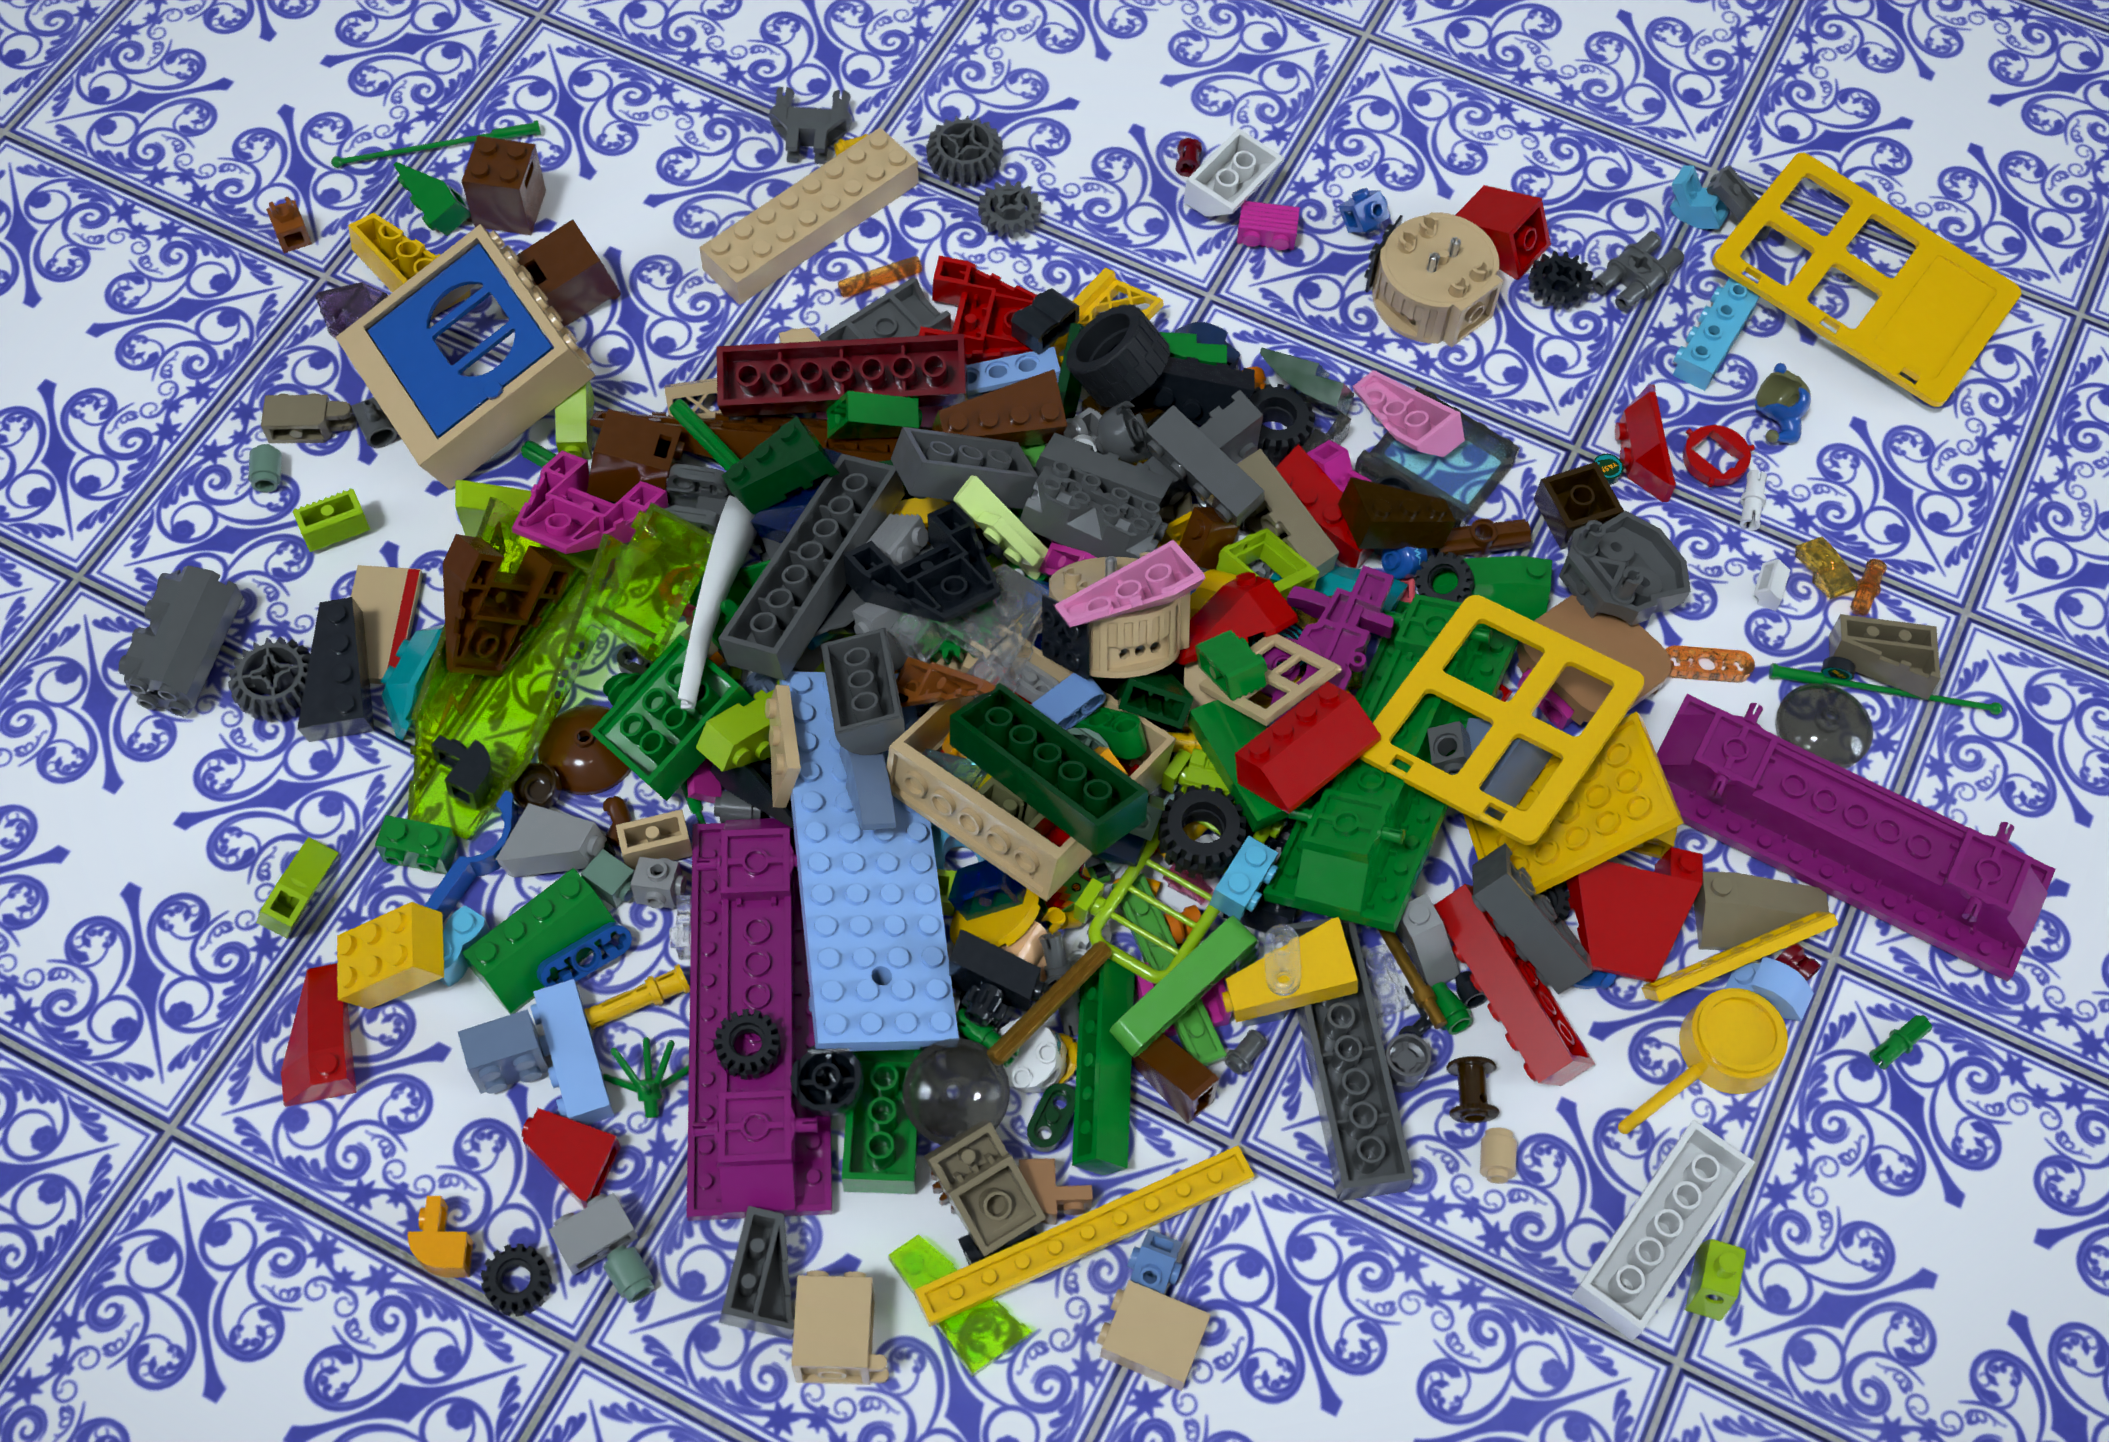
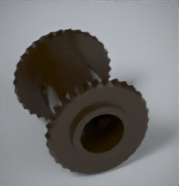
M1467 1056L1454 1059L1447 1064V1072L1458 1076L1459 1106L1453 1107L1449 1112L1453 1120L1462 1123H1482L1491 1121L1499 1115V1108L1488 1104L1486 1074L1492 1073L1496 1068L1495 1062L1491 1059L1480 1056Z

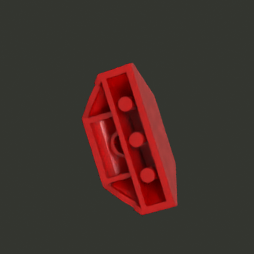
M1649 384L1624 410L1620 422L1615 424V439L1620 441V460L1623 466H1625L1627 478L1661 502H1669L1676 483L1655 384Z

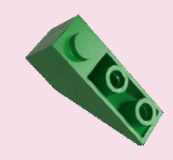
M396 162L393 164L400 175L397 177L398 181L407 191L411 192L412 195L409 197L411 202L424 213L422 220L431 230L438 229L448 236L471 216L469 207L461 194L447 183Z

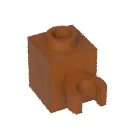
M288 196L284 197L286 203L275 206L272 201L269 202V208L266 209L283 253L312 244L295 200L291 201Z

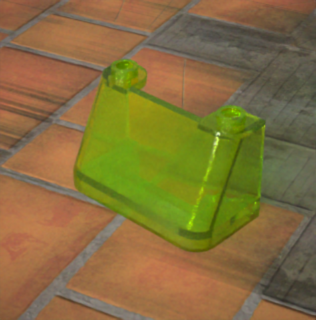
M651 502L646 513L639 510L631 525V528L635 529L636 532L604 591L596 589L588 607L593 609L591 616L643 658L654 663L667 646L689 599L705 572L714 535Z

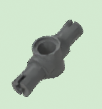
M1051 932L1039 937L1047 964L1044 967L1047 978L1043 990L1044 994L1057 982L1056 980H1059L1073 966L1071 961L1066 958L1061 932H1054V937H1052ZM1078 989L1058 1009L1063 1033L1069 1036L1072 1035L1071 1031H1073L1074 1036L1078 1035V1003L1081 1001Z

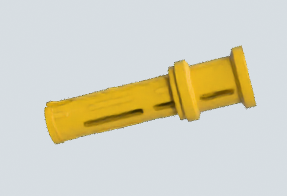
M680 964L674 965V970L660 976L653 977L651 975L644 980L645 984L584 1009L592 1030L654 1003L655 1006H660L664 1004L665 999L681 992L690 993L689 985Z

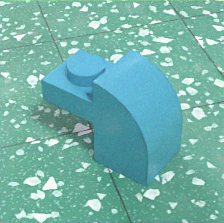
M1683 165L1672 183V190L1676 198L1670 206L1671 211L1680 221L1695 228L1720 229L1730 213V209L1717 195H1711L1707 192V188H1702L1694 165Z

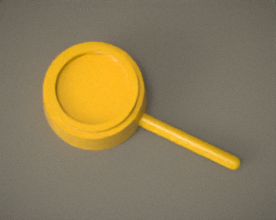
M1740 988L1721 989L1705 997L1688 1012L1680 1028L1679 1045L1688 1069L1620 1121L1618 1124L1619 1132L1622 1134L1630 1133L1697 1079L1715 1090L1729 1094L1750 1093L1767 1085L1776 1075L1788 1046L1787 1028L1778 1010L1759 994Z

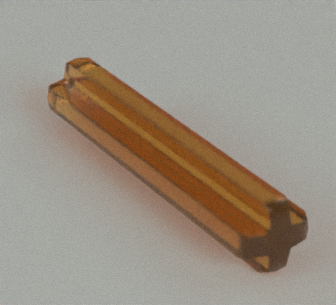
M912 256L838 281V290L842 297H848L920 273L922 271L921 261L918 256Z

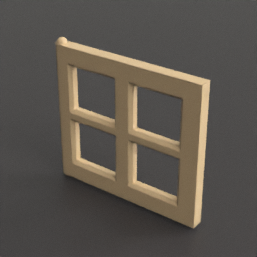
M1274 634L1262 638L1252 645L1250 649L1255 654L1263 655L1271 648L1276 647L1292 655L1273 670L1267 668V672H1265L1266 685L1270 684L1287 693L1265 709L1248 700L1258 692L1257 690H1254L1253 693L1248 692L1247 696L1242 695L1241 698H1236L1235 701H1232L1209 677L1199 683L1200 691L1267 726L1336 674L1340 673L1342 668L1340 665L1279 634ZM1301 660L1319 669L1301 684L1281 676Z

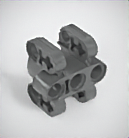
M676 464L671 467L669 478L666 479L667 491H669L670 497L669 508L661 510L658 523L659 540L664 548L663 558L667 562L679 566L706 568L722 511L729 495L735 497L721 476L725 473L724 471L686 464Z

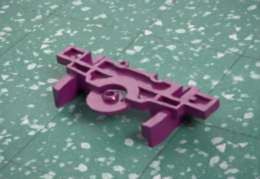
M1363 565L1352 592L1337 588L1332 598L1321 592L1294 586L1287 596V603L1290 606L1319 619L1317 623L1307 624L1298 640L1287 639L1340 665L1342 671L1328 680V682L1345 691L1352 678L1351 670L1361 672L1365 669V654L1372 637L1370 632L1385 638H1390L1392 635L1394 619L1387 614L1381 613V609L1394 582V576ZM1273 647L1262 656L1267 664V668L1273 670L1277 667L1278 663L1287 660L1292 655ZM1299 662L1281 676L1295 681L1300 673ZM1306 663L1305 674L1296 683L1301 684L1319 669ZM1270 684L1260 690V692L1272 698L1270 705L1287 694ZM1290 708V709L1287 710L1285 713H1283L1281 716H1279L1277 719H1275L1274 722H1276L1279 718H1281L1283 715H1285V714H1286L1288 711H1290L1292 708Z

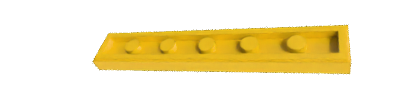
M1816 911L1659 978L1654 983L1645 984L1641 987L1645 999L1658 1002L1833 928L1838 925L1836 916L1829 912Z

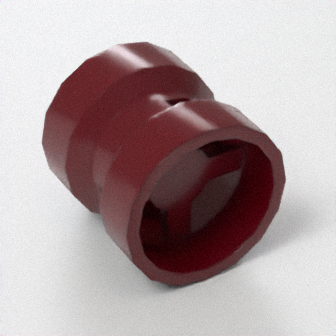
M1799 943L1789 946L1775 959L1795 969L1806 981L1822 967L1815 959L1808 958L1804 954V948Z

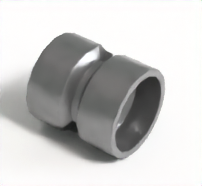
M1406 1033L1391 1039L1385 1050L1393 1090L1406 1093L1416 1089L1422 1082L1431 1062V1052L1427 1043L1417 1035Z

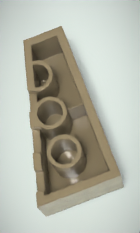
M1259 449L1237 463L1264 490L1265 501L1244 520L1245 527L1253 534L1268 528L1320 572L1318 579L1333 570L1339 551L1264 452Z

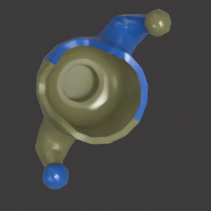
M1783 363L1775 365L1774 373H1771L1760 386L1755 399V408L1765 416L1777 421L1780 425L1782 432L1778 433L1776 430L1767 431L1765 435L1767 442L1774 443L1778 441L1793 444L1798 442L1801 437V417L1806 414L1810 407L1811 392L1802 378L1788 371Z

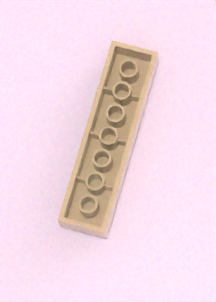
M879 127L699 247L703 270L741 305L918 184V161Z

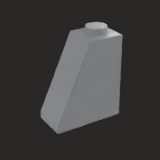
M528 803L496 860L506 873L514 878L568 871L572 868L575 870L584 869L604 849L607 839L595 822Z
M1425 893L1409 901L1397 927V933L1425 984L1432 987L1439 982L1447 983L1455 979L1460 974L1443 921L1430 898Z

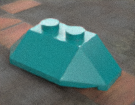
M445 624L416 631L411 641L404 639L395 655L401 658L396 668L389 665L381 680V683L386 685L381 695L396 738L402 741L446 662V646L445 648L439 647L441 640L446 641V638L443 637ZM438 650L442 651V657L437 660L435 657Z

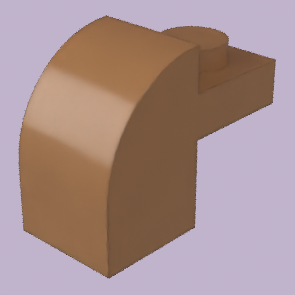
M1055 1158L1019 1159V1170L1046 1216V1219L1041 1221L1042 1223L1056 1225L1057 1211H1063L1066 1215H1080L1085 1213V1210H1091L1093 1200L1092 1185L1056 1186Z

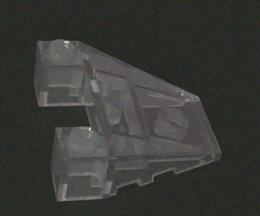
M1002 564L992 569L1001 590V596L946 623L903 612L888 630V633L901 652L923 662H927L947 638L979 658L967 674L984 679L993 685L1001 683L1015 693L1022 681L1021 673L1026 661H1030L1034 651L1032 646L1036 636L1042 631V595L1049 596V590L1006 564ZM979 694V695H973L972 697L975 699V698H977L978 696H980L981 694Z

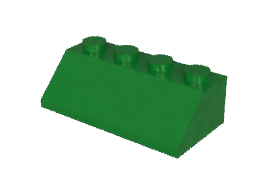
M572 868L462 953L469 968L511 1015L535 998L533 991L545 988L537 978V969L543 960L601 926L616 921L596 892ZM612 932L610 934L611 938L615 936L617 933ZM598 940L594 942L598 948L602 946ZM586 947L578 951L576 955L577 964L593 953L591 948ZM564 959V962L568 965L565 968L571 970L573 967L569 964L568 959ZM552 967L549 970L551 975L548 978H551L554 982L559 979L558 973L563 969L557 970L555 967Z

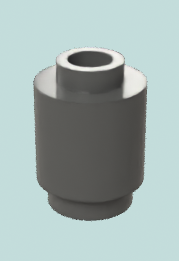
M723 791L722 796L715 799L714 816L720 817V823H725L726 820L763 819V811L738 798L731 792Z

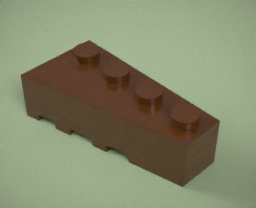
M1055 369L939 410L932 426L933 431L1018 442L1019 446L1048 443L1054 433L1063 435L1067 428Z

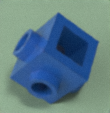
M1359 189L1351 194V199L1338 206L1347 231L1350 233L1375 231L1382 226L1381 222L1391 217L1387 208V200L1382 195L1381 190Z

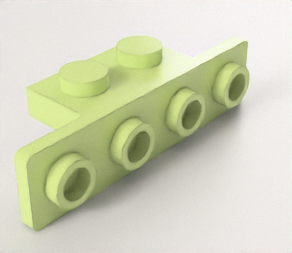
M971 475L953 498L954 502L984 531L983 535L989 541L998 545L1004 551L1003 555L1009 561L1018 565L1030 578L1036 580L1041 574L1039 569L1048 549L977 476Z

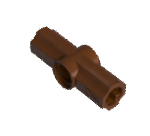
M1481 518L1474 521L1471 526L1453 528L1443 548L1433 549L1435 556H1438V552H1444L1445 554L1451 552L1456 556L1470 554L1475 558L1488 557L1492 551L1529 547L1531 543V529L1528 521H1525V519L1494 523L1489 519Z

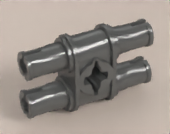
M1650 231L1636 244L1627 245L1624 252L1608 262L1607 269L1593 280V289L1598 294L1604 295L1616 283H1622L1627 288L1616 296L1615 304L1620 310L1628 311L1640 299L1649 298L1660 284H1664L1669 280L1670 273L1683 263L1684 254L1680 249L1673 247L1659 260L1654 258L1650 254L1660 247L1662 240L1657 233Z

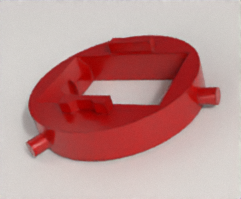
M1707 425L1695 431H1692L1690 428L1687 429L1685 433L1689 437L1683 449V462L1692 476L1708 484L1709 487L1727 486L1743 477L1751 461L1750 451L1755 450L1754 445H1748L1739 433L1725 426ZM1709 436L1732 457H1736L1739 461L1734 468L1731 467L1723 474L1693 449Z

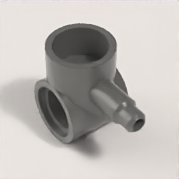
M374 397L351 405L362 434L370 447H384L396 439L397 432Z

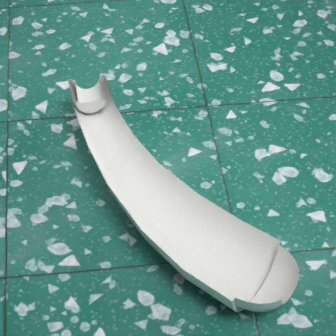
M730 495L722 511L713 539L695 611L678 693V699L681 700V709H693L696 706L705 661L722 611L720 608L721 602L726 600L758 531L756 515H753L736 497Z

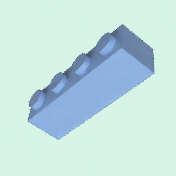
M568 980L533 991L536 1004L530 1005L535 1024H542L545 1035L539 1036L544 1056L551 1055L553 1066L547 1068L553 1088L560 1087L562 1098L556 1100L560 1116L585 1125L614 1117L575 980Z

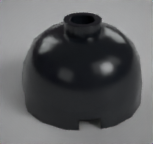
M815 1045L806 1050L808 1053L803 1055L800 1060L797 1059L792 1068L790 1080L794 1095L802 1107L816 1116L830 1118L846 1113L855 1106L862 1096L864 1076L859 1060L847 1048L815 1049Z

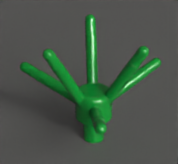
M644 1037L645 1079L640 1080L615 1047L611 1048L610 1052L631 1082L608 1074H603L604 1081L636 1092L638 1101L644 1102L645 1118L659 1116L657 1099L662 1098V1090L688 1074L689 1065L662 1081L675 1045L674 1041L670 1040L667 1043L656 1076L653 1078L650 1039Z

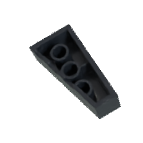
M353 597L319 603L297 728L309 742L374 731L363 611Z

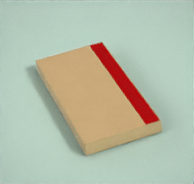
M357 566L351 597H353L363 611L369 680L372 684H382L381 680L389 665L396 668L401 659L395 656L404 639L410 641L423 578L421 569Z

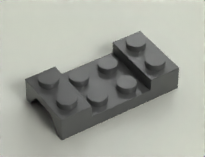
M912 277L821 334L819 339L821 341L918 336L921 326L948 331L951 329V314L947 310L940 313L925 298L918 280Z

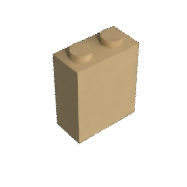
M1129 1280L1125 1291L1118 1288L1110 1309L1116 1311L1112 1323L1104 1322L1097 1339V1343L1102 1345L1100 1357L1182 1391L1211 1314Z

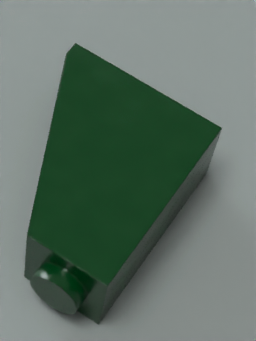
M1166 667L1147 675L1117 678L1118 709L1180 729L1183 728L1194 698Z

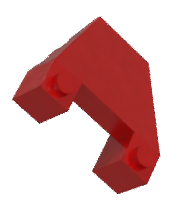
M939 255L933 277L932 301L958 305L952 332L921 326L918 336L964 334L967 365L1031 352L1033 350L1012 337L1011 320L1018 310L1032 305L1037 295L1018 285L1014 288L1002 282L1000 276L994 273L988 275L978 270L977 265L969 261Z
M1670 847L1655 864L1654 872L1605 861L1566 880L1570 894L1568 899L1570 908L1575 910L1579 923L1577 932L1582 946L1591 957L1592 969L1650 983L1656 981L1703 884V854Z

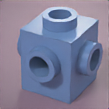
M1148 1229L1141 1248L1134 1246L1127 1265V1267L1133 1269L1130 1281L1164 1294L1168 1283L1175 1285L1182 1264L1176 1262L1182 1242Z

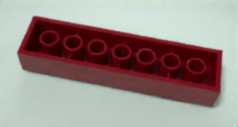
M964 334L716 346L717 406L724 417L827 412V409L847 391L918 398L919 407L952 406L968 400L967 350Z

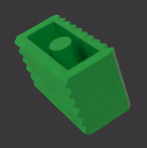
M1232 630L1195 645L1198 667L1232 701H1235L1236 698H1241L1242 695L1247 696L1248 692L1253 693L1254 690L1258 691L1260 687L1264 688L1266 686L1265 672H1267V664L1263 656L1252 652L1247 641L1243 637L1239 638Z

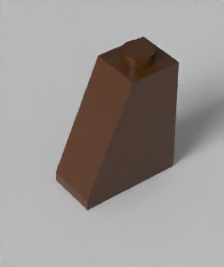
M1160 1035L1141 1054L1135 1058L1132 1057L1131 1064L1187 1124L1213 1103L1219 1078L1166 1035Z

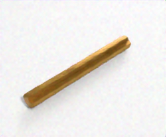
M1103 941L1095 943L987 1051V1056L995 1065L1004 1064L1111 956L1112 951Z

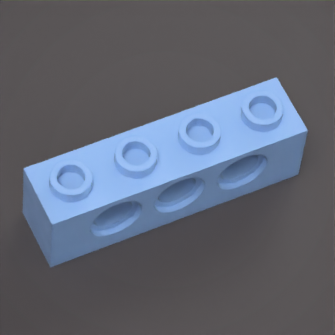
M1050 347L1041 354L1031 351L967 365L968 400L1055 369L1058 382L1060 367L1055 347Z

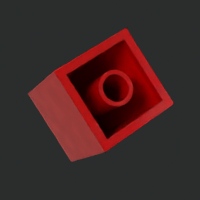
M1483 185L1461 210L1455 214L1474 223L1490 237L1498 252L1499 269L1514 279L1519 280L1534 264V261L1551 245L1543 201L1539 197Z

